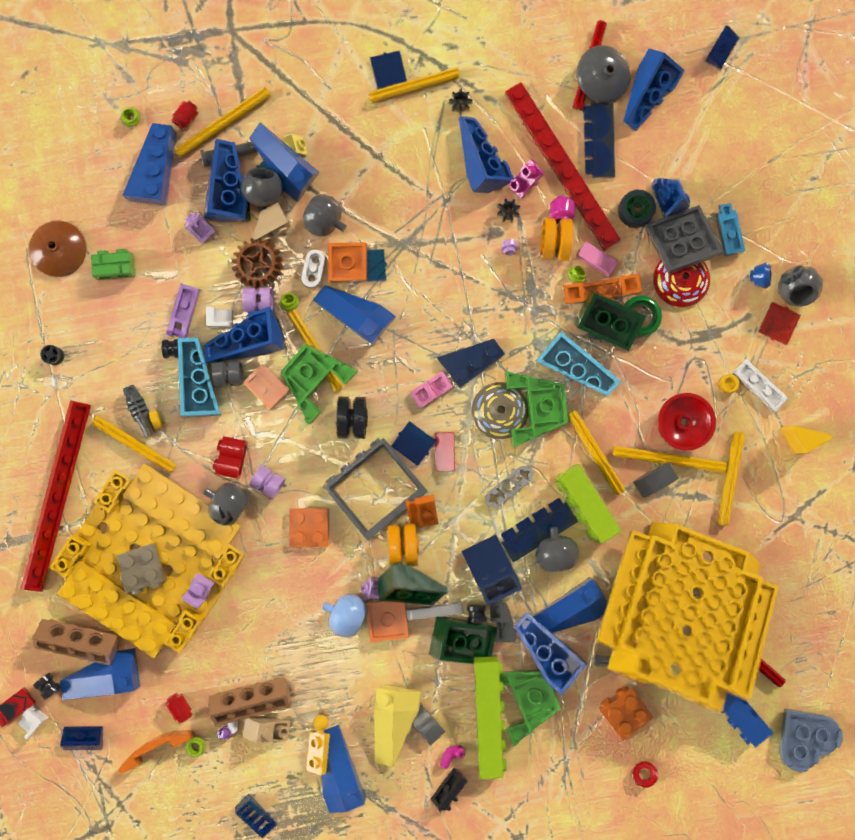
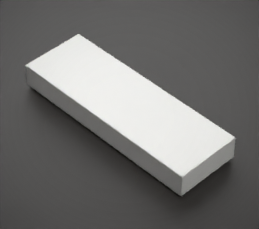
M747 359L732 372L742 384L773 412H776L788 399L783 392Z

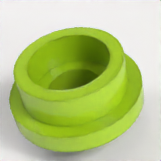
M127 107L121 113V120L127 126H135L140 121V113L133 107ZM130 115H134L132 120L128 119Z
M575 265L568 270V275L572 282L583 283L586 271L582 267Z
M293 293L282 295L280 306L283 310L292 311L298 307L299 300L297 296Z
M192 737L186 743V751L192 757H198L205 751V742L200 737ZM197 743L199 749H194L193 744Z

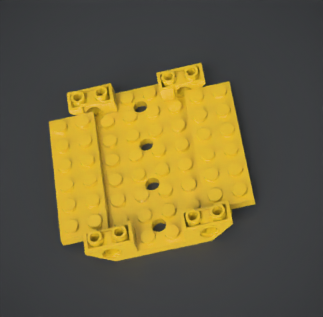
M145 463L133 480L114 469L93 502L96 505L78 532L70 535L49 567L62 577L67 578L57 594L153 658L158 655L164 644L180 654L213 608L245 555L231 545L242 526L236 522L233 525L226 526L217 524L209 515V505ZM103 522L109 527L108 532L105 534L100 531V525ZM135 543L140 547L156 543L163 568L165 565H170L173 569L172 574L166 575L167 580L162 581V586L153 589L147 586L143 588L144 592L132 595L131 592L126 593L116 555L131 551V547ZM197 573L214 582L208 598L199 609L182 600Z
M651 522L648 535L635 530H631L596 642L614 648L607 669L642 683L650 682L683 695V699L722 713L727 693L745 700L751 699L779 586L763 580V577L758 576L761 563L750 552L677 524ZM704 552L710 554V562H706L703 559ZM694 588L701 592L700 599H696L693 596L692 591ZM683 626L689 627L691 631L689 637L682 634ZM672 664L679 666L680 673L678 675H674L671 672Z

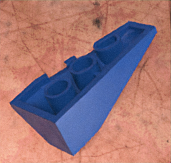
M649 48L639 65L623 120L625 124L635 131L651 115V110L657 104L660 105L664 101L663 97L675 89L685 71L666 53Z
M657 178L652 182L651 187L664 218L687 210L690 207V198L688 194L684 193L679 179Z
M326 285L323 286L313 299L314 302L371 346L377 342L396 317L380 304Z
M526 612L514 628L541 671L545 681L562 695L587 666V662Z
M135 648L116 651L111 666L94 662L60 680L63 700L135 691L140 687Z

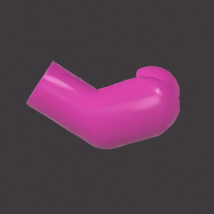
M455 745L447 748L439 765L448 769L452 759H462L466 754L463 746Z

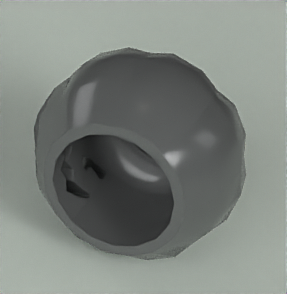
M255 168L249 170L242 178V196L250 204L258 206V212L260 213L266 209V206L277 203L283 194L282 179L271 169Z
M323 194L313 197L304 211L303 222L305 228L313 235L319 237L327 236L335 228L344 232L347 227L346 224L340 222L342 216L341 205L332 196Z
M794 266L781 275L778 283V293L791 306H807L820 297L823 279L810 266Z
M234 483L224 484L216 492L206 488L203 495L211 499L208 508L210 517L217 524L224 526L233 525L248 502L246 492Z
M550 527L551 537L545 538L538 545L536 551L537 563H540L541 568L545 571L550 572L573 568L578 560L579 553L576 542L572 538L559 536L558 527Z

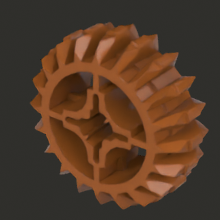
M253 238L250 239L251 244L244 241L245 247L238 246L237 248L240 252L233 253L237 257V259H232L231 261L235 264L232 267V270L236 271L235 277L240 278L239 282L241 284L246 282L248 288L252 284L255 289L258 288L259 284L263 288L266 282L269 286H272L270 280L277 281L278 279L275 274L281 275L282 272L278 268L284 267L282 263H279L283 260L282 256H278L280 250L275 249L276 245L274 243L269 245V240H265L263 244L260 238L257 240V243H255ZM258 250L254 256L248 255L250 252ZM266 251L272 256V266L265 262ZM258 260H259V261L262 263V265H260V266L257 265V267H256V266L253 264V262L255 263V261L258 262ZM244 261L250 265L249 276L244 272ZM262 271L268 272L262 277L255 278Z

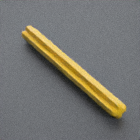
M263 87L174 149L175 153L179 158H183L270 98V92L266 87Z
M614 446L612 452L613 456L663 464L669 462L670 465L709 471L726 472L727 469L726 462Z

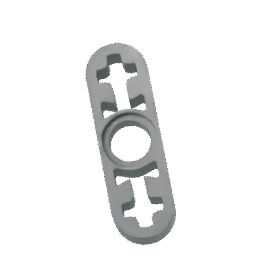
M527 466L517 468L487 492L485 496L486 503L491 507L501 505L531 481L533 477L532 470ZM520 470H527L529 472L527 474L528 479H520L518 482L521 485L518 486L512 476L515 475V478H518L521 475ZM506 481L514 483V490L512 492L504 490L503 486ZM500 487L502 493H504L506 497L503 498V496L500 495L497 498L498 503H490L489 500L491 499V497L489 495L498 494L499 491L497 490V488Z
M462 602L406 609L407 620L453 615L463 612Z

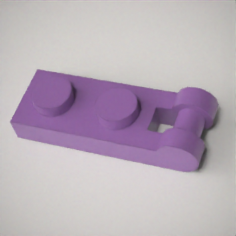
M180 284L167 328V336L188 337L200 289ZM177 323L182 324L181 329L176 328Z

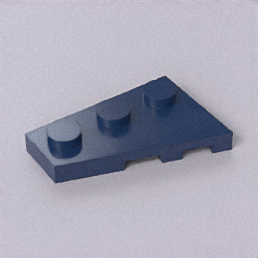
M491 339L437 357V359L460 389L504 356L505 353L495 339Z

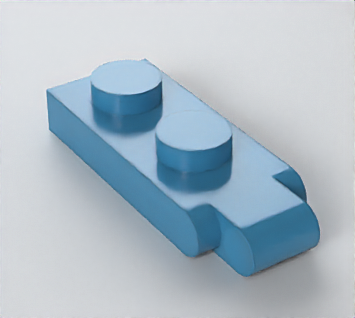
M731 203L719 205V213H716L724 256L745 252L737 211L732 209Z

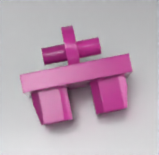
M530 159L508 185L520 198H524L533 186L538 185V180L545 173L536 165L534 160Z

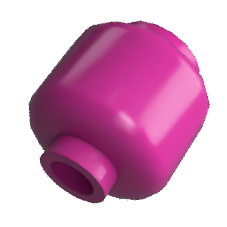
M564 195L558 196L550 204V217L556 220L557 225L562 218L572 220L575 218V203Z

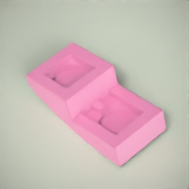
M441 371L411 391L410 394L419 408H422L454 386L445 372Z

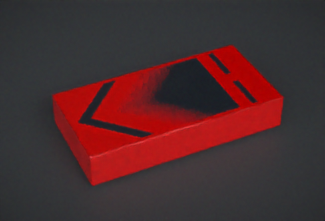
M25 687L0 704L1 727L7 725L36 703Z

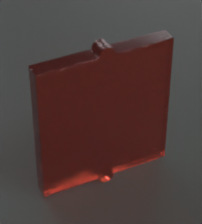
M771 302L758 332L769 337L771 341L776 340L784 345H788L801 315L789 310L788 307Z

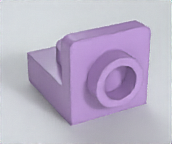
M198 211L195 214L193 212L190 213L185 219V228L201 243L206 241L215 232V229Z
M197 573L182 600L199 609L208 598L214 582Z
M371 576L362 584L361 593L363 594V601H368L370 598L379 599L377 577Z

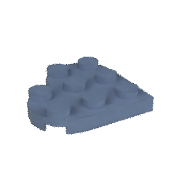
M791 709L784 710L779 749L781 761L790 769L797 772H807V769L812 768L814 764H818L821 755H830V752L840 747L843 740L842 730L831 717Z

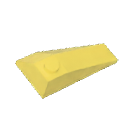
M383 685L376 689L374 707L376 764L390 767L395 766L403 748V743L419 712L421 691L391 685Z

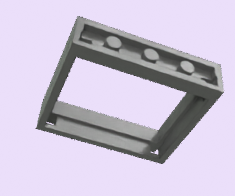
M377 438L370 444L372 448L367 452L362 450L355 456L357 459L355 462L345 464L340 469L342 472L338 476L333 474L325 481L327 485L324 486L325 490L367 541L407 509L406 501L402 502L368 530L336 492L334 487L377 451L384 447L418 488L406 500L409 502L414 501L415 498H420L428 492L384 438L381 440Z

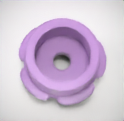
M507 239L502 242L501 250L505 255H514L519 249V245H517V241L514 239Z

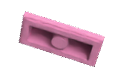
M585 242L576 257L606 277L610 276L618 262L588 242Z

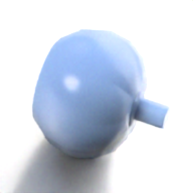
M347 594L337 599L335 605L324 602L322 609L331 613L329 617L331 630L338 636L348 638L357 634L365 617L367 606L357 595Z

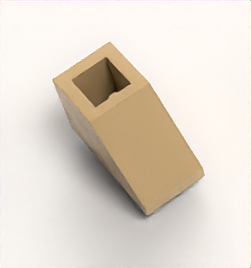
M278 202L260 212L253 235L256 243L259 238L262 244L265 240L270 241L271 237L276 234L282 235L291 227Z
M265 716L246 718L243 737L255 743L287 741L291 721Z

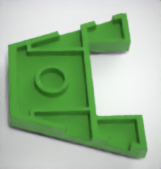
M304 344L281 370V374L291 394H294L298 402L297 406L305 416V422L309 425L321 414V411L309 399V396L325 378L333 372L344 384H348L357 374L358 370L308 344Z
M509 371L505 372L506 390L526 388L530 427L511 429L513 447L568 423L564 384L515 374Z
M540 670L505 671L503 675H499V681L503 682V687L510 684L525 720L507 728L512 745L516 746L525 736H528L536 727L561 709L553 687L545 681Z

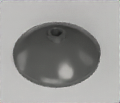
M606 45L592 47L581 56L576 70L578 84L583 93L593 101L599 103L613 102L626 92L630 83V69L625 57L615 48Z

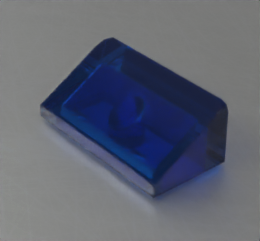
M728 25L724 27L705 59V62L719 70L724 66L740 38Z
M63 727L60 747L63 750H102L103 727Z

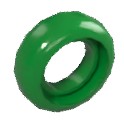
M641 295L632 297L625 302L624 305L631 309L636 306H644L651 313V322L648 326L641 327L636 337H647L657 331L661 325L662 312L655 300Z

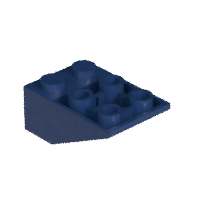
M496 535L461 551L487 606L523 589Z

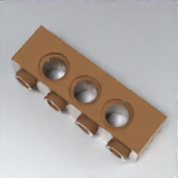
M41 619L32 637L35 649L110 666L119 647L118 636L111 632L104 633L93 628L78 627L71 623H59L53 619Z
M285 676L209 696V716L215 727L291 707L290 687Z

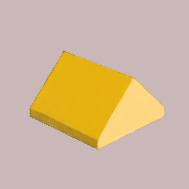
M796 425L781 427L780 430L794 454L809 453L831 440L833 436Z

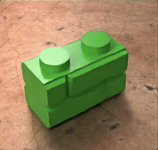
M117 249L116 253H109V251L103 250L91 255L92 276L96 280L136 276L134 255L127 249Z

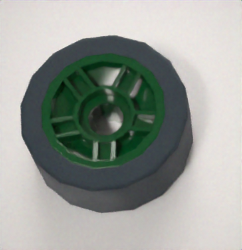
M636 189L629 191L618 205L620 220L632 228L645 226L651 221L656 212L654 198L644 190ZM634 206L637 208L640 207L639 212H636L634 210Z

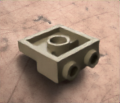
M156 543L116 555L126 593L131 592L132 595L144 592V587L150 586L153 589L162 586V581L167 580Z

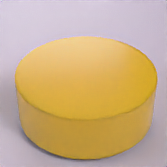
M733 374L724 375L719 380V388L724 393H733L739 388V379Z
M150 411V419L155 430L162 428L163 424L158 411Z

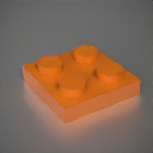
M328 243V281H367V243Z
M290 508L289 547H329V508Z
M389 601L366 603L370 642L409 638L405 603Z

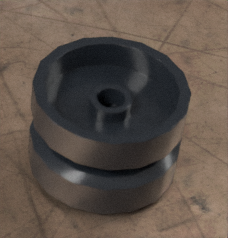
M338 397V439H348L351 434V427H353L355 439H366V427L368 426L366 397H355L353 409H351L349 397Z

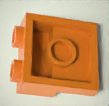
M630 685L620 687L616 691V695L611 699L608 697L603 700L598 708L623 741L654 718Z

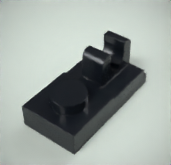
M453 768L431 798L434 805L441 812L442 810L450 811L452 809L449 806L450 803L458 801L456 796L467 783V780L459 770Z

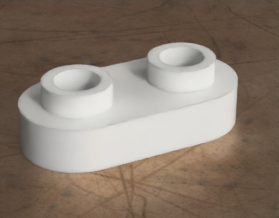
M311 250L306 255L302 282L308 288H316L321 283L325 257L319 250ZM319 258V262L315 264L313 259ZM310 276L315 277L313 282L309 281Z

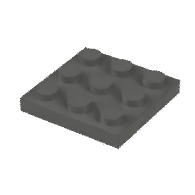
M700 205L646 224V230L668 274L723 255L724 251Z

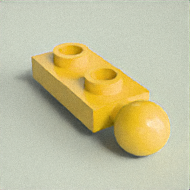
M317 715L313 720V726L316 730L310 731L307 771L319 775L326 774L330 734L324 733L329 722L324 715Z

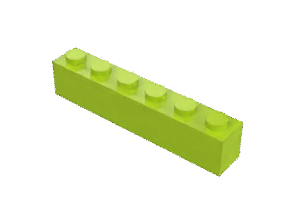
M497 656L474 657L480 779H502L503 771H507L506 759H503L502 752H506V742L502 740V733H505V721L501 720V713H504V701H500V694H504L503 682L499 681V675H503L502 663H499Z

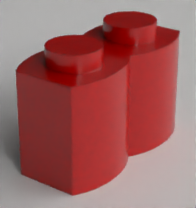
M223 436L217 445V451H219L218 459L215 458L213 463L215 474L240 479L248 441Z

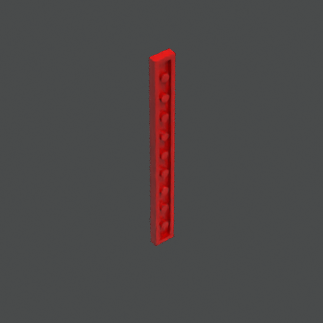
M520 82L506 90V97L569 197L574 201L576 208L603 251L620 242L621 239L523 83Z
M70 400L21 585L23 590L43 591L91 408L89 404Z

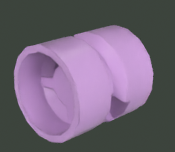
M271 287L259 288V290L243 288L242 300L245 313L268 307L273 310Z
M261 465L252 477L249 486L258 491L263 490V494L273 500L286 479L277 473L272 475L268 467Z

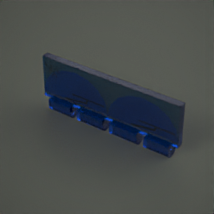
M591 103L590 106L583 107L584 121H591L584 123V139L591 140L584 142L585 158H592L585 160V174H592V178H615L613 103Z
M557 498L548 504L551 510L549 513L543 507L532 514L535 522L532 523L529 517L515 525L519 532L515 533L511 527L501 534L504 539L501 543L513 562L536 549L545 538L551 537L550 527H558V534L578 522L567 502L562 503L560 498Z

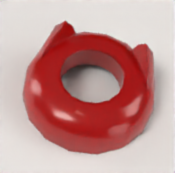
M641 761L633 769V779L638 786L644 788L651 787L658 780V771L652 763ZM643 768H647L650 771V777L647 780L640 778L639 773Z

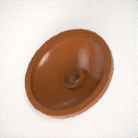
M60 220L50 221L41 225L33 233L29 243V255L34 266L42 273L52 277H64L75 272L82 265L87 251L86 241L81 231L71 223ZM55 243V247L51 249V244Z

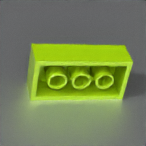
M579 464L572 465L555 476L557 480L554 482L560 492L562 491L566 494L565 500L570 508L576 510L577 514L575 516L581 525L583 524L587 527L588 530L585 532L591 541L603 544L622 532Z

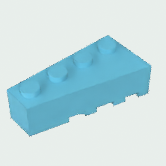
M562 331L536 360V362L606 396H609L621 382Z
M178 338L180 416H221L199 339Z

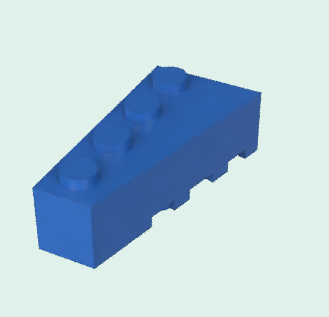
M152 123L123 193V196L128 201L166 206L176 140V131L171 125Z
M730 693L726 694L721 714L725 712L729 717L727 721L734 729L738 727L742 732L740 734L742 739L747 744L751 742L756 748L773 734L772 730L745 699Z

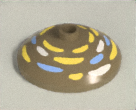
M504 382L491 383L482 388L475 396L472 404V418L476 427L484 435L494 439L512 437L511 429L523 428L529 415L528 402L524 394L518 388L506 390V383ZM499 406L504 407V413L498 412Z

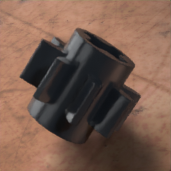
M461 88L457 93L453 91V98L449 99V104H453L452 111H459L460 115L464 110L469 111L467 104H472L473 99H468L469 91L465 93Z
M505 198L503 205L498 204V208L501 211L497 213V216L503 217L502 222L510 220L513 223L514 216L519 218L520 214L516 211L520 209V205H515V199L508 201ZM508 208H511L512 210L509 212V214L506 213V210Z

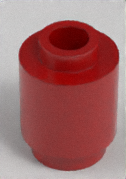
M183 101L173 113L171 121L182 130L185 127L188 128L199 114L196 111L198 107L191 101Z
M174 693L166 699L168 702L165 706L173 719L178 721L179 724L193 715L192 709L183 694L178 695Z

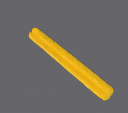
M455 67L371 91L369 97L372 103L459 79L460 73L458 68Z
M296 309L288 311L287 316L303 342L320 350ZM333 372L326 377L335 392L343 388L342 383Z
M575 410L569 413L568 418L614 493L616 495L625 491L624 486L578 412Z
M96 416L93 419L92 425L167 472L172 473L176 468L174 462L100 416Z
M742 432L733 433L717 522L723 526H728L730 522L745 434Z

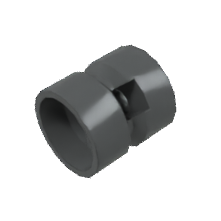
M229 361L227 365L225 362L212 363L214 386L226 387L228 383L231 386L243 385L241 361Z

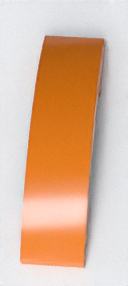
M639 274L595 282L563 285L566 304L584 303L590 290L610 299L642 293Z
M172 731L152 738L141 745L125 760L118 771L119 775L138 766L143 761L141 755L170 741L174 748L190 740L195 735L194 731Z

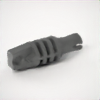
M134 384L123 388L128 409L133 420L139 423L144 437L150 436L147 428L151 435L156 433L149 419L150 415L147 405Z

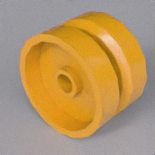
M544 217L540 236L541 260L551 261L555 255V249L558 261L568 262L570 260L573 239L572 219L562 218L557 229V223L554 218Z
M415 523L405 524L404 536H401L398 525H388L390 566L394 563H402V555H405L407 566H418L419 542Z

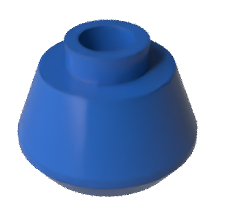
M767 262L760 264L750 271V281L754 282L755 286L767 289L771 285L772 272L770 264Z

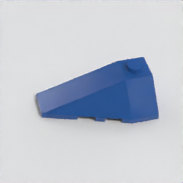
M460 116L459 124L466 173L473 192L490 193L507 186L514 179L505 160L501 161L497 155L498 149L490 145L487 140L488 135L476 118Z
M259 123L249 139L267 167L281 177L283 191L296 202H299L320 172L265 125Z
M215 139L205 202V219L220 222L246 219L247 200L242 196L241 192L242 177L235 142Z
M269 307L251 312L245 320L232 325V329L226 333L219 334L204 344L206 363L266 355L284 350L282 331Z
M588 577L532 617L553 633L597 620L605 614L608 602L594 580Z
M336 725L324 730V733H328L330 736L326 774L322 775L323 797L329 813L348 812L364 806L366 796L340 726Z

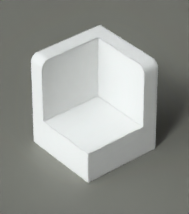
M206 307L207 327L210 329L233 328L232 309Z
M35 705L28 708L22 714L23 718L18 723L27 732L24 738L27 740L34 736L49 718Z

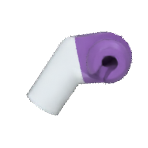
M238 721L228 723L222 729H219L217 733L218 738L226 740L234 735L238 730Z

